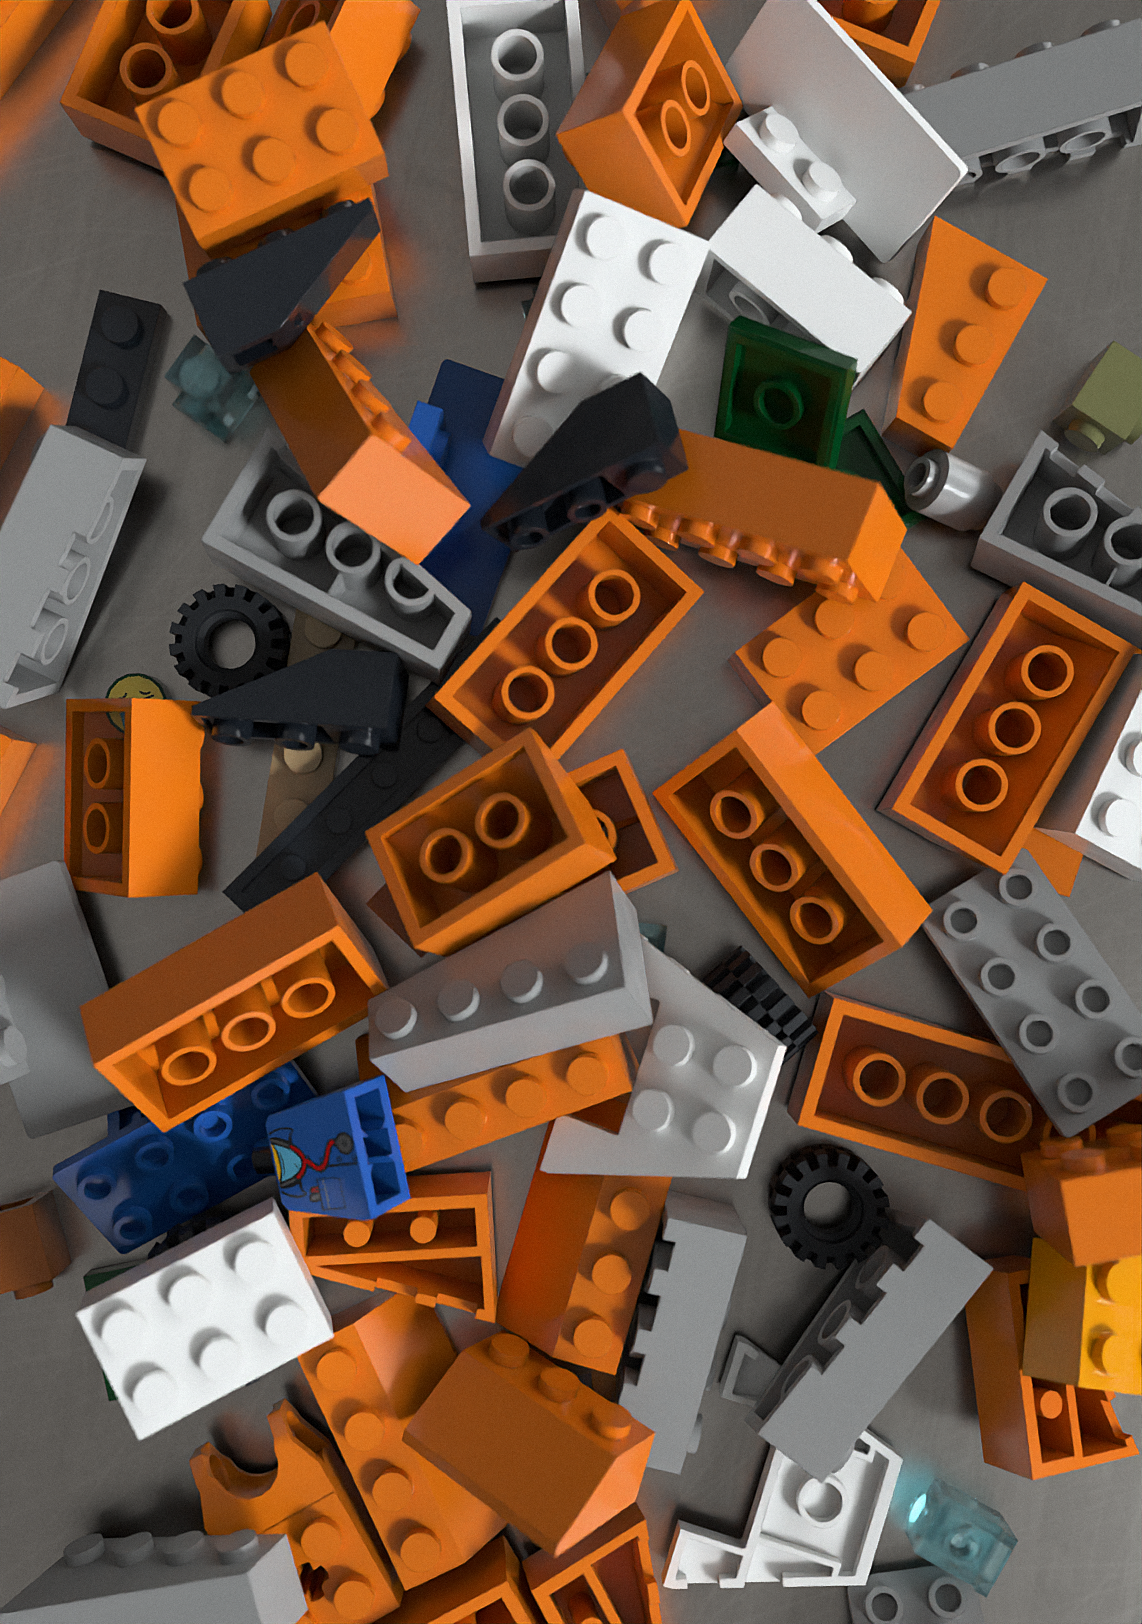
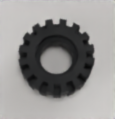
M223 583L213 585L214 591L211 592L201 589L192 594L196 601L190 606L183 602L177 612L183 615L179 624L171 623L169 633L175 635V644H169L170 655L178 661V664L174 665L180 676L189 681V686L211 698L287 667L285 663L291 644L288 639V634H291L288 623L281 617L282 613L275 605L258 592L255 593L245 586L235 584L234 588L228 587ZM238 620L246 623L253 631L255 649L251 658L244 665L231 669L222 668L214 662L210 655L209 638L213 630L221 623Z
M741 945L702 979L715 994L721 995L787 1046L781 1066L819 1034L815 1026L795 1005L793 1000Z
M820 1144V1149L812 1150L809 1146L799 1149L801 1156L792 1160L788 1156L781 1163L784 1167L780 1175L774 1173L770 1182L773 1186V1193H768V1206L772 1213L770 1217L786 1248L789 1247L794 1256L802 1262L808 1259L814 1267L826 1269V1263H833L837 1270L848 1268L846 1260L853 1257L858 1263L867 1259L868 1256L864 1250L870 1244L875 1249L879 1247L883 1241L878 1234L880 1228L888 1230L890 1220L885 1213V1207H890L889 1198L882 1189L884 1184L878 1175L861 1157H857L851 1150L842 1146L840 1150L835 1149L831 1144ZM826 1182H833L844 1186L849 1191L852 1200V1207L848 1218L841 1225L831 1229H822L812 1225L806 1219L804 1213V1203L808 1193L817 1185Z

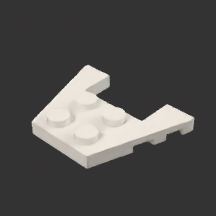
M640 933L649 997L659 1000L660 1005L620 1131L618 1133L572 1114L556 1118L540 1170L546 1173L746 1178L787 1046L721 995L711 991L693 977L690 971L673 958L662 953Z
M735 1335L718 1389L722 1398L754 1407L782 1365L745 1337ZM866 1428L856 1440L853 1453L847 1463L838 1472L830 1473L821 1484L771 1445L742 1539L678 1520L661 1574L663 1586L671 1589H688L687 1583H719L720 1588H744L745 1582H782L783 1587L866 1585L903 1458L896 1449Z

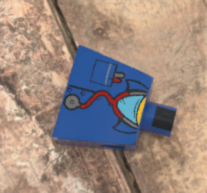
M384 1074L367 1078L269 1115L265 1123L268 1137L258 1139L252 1149V1164L255 1171L263 1177H277L281 1201L291 1211L357 1220H372L411 1198Z

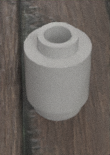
M941 449L930 450L922 457L916 459L908 468L904 478L905 501L910 509L959 531H967L969 529L981 530L985 528L1002 499V490L994 482V478L989 472Z

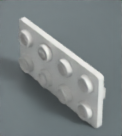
M767 0L724 66L744 105L743 109L750 117L737 122L723 141V144L770 195L772 193H779L789 199L799 210L802 216L801 221L813 231L819 233L843 219L883 263L892 260L967 173L965 163L817 0Z

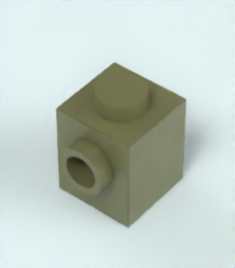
M1114 340L1092 359L1052 420L1065 429L1064 435L1072 444L1088 452L1098 451L1105 455L1124 441L1132 445L1142 434V358Z

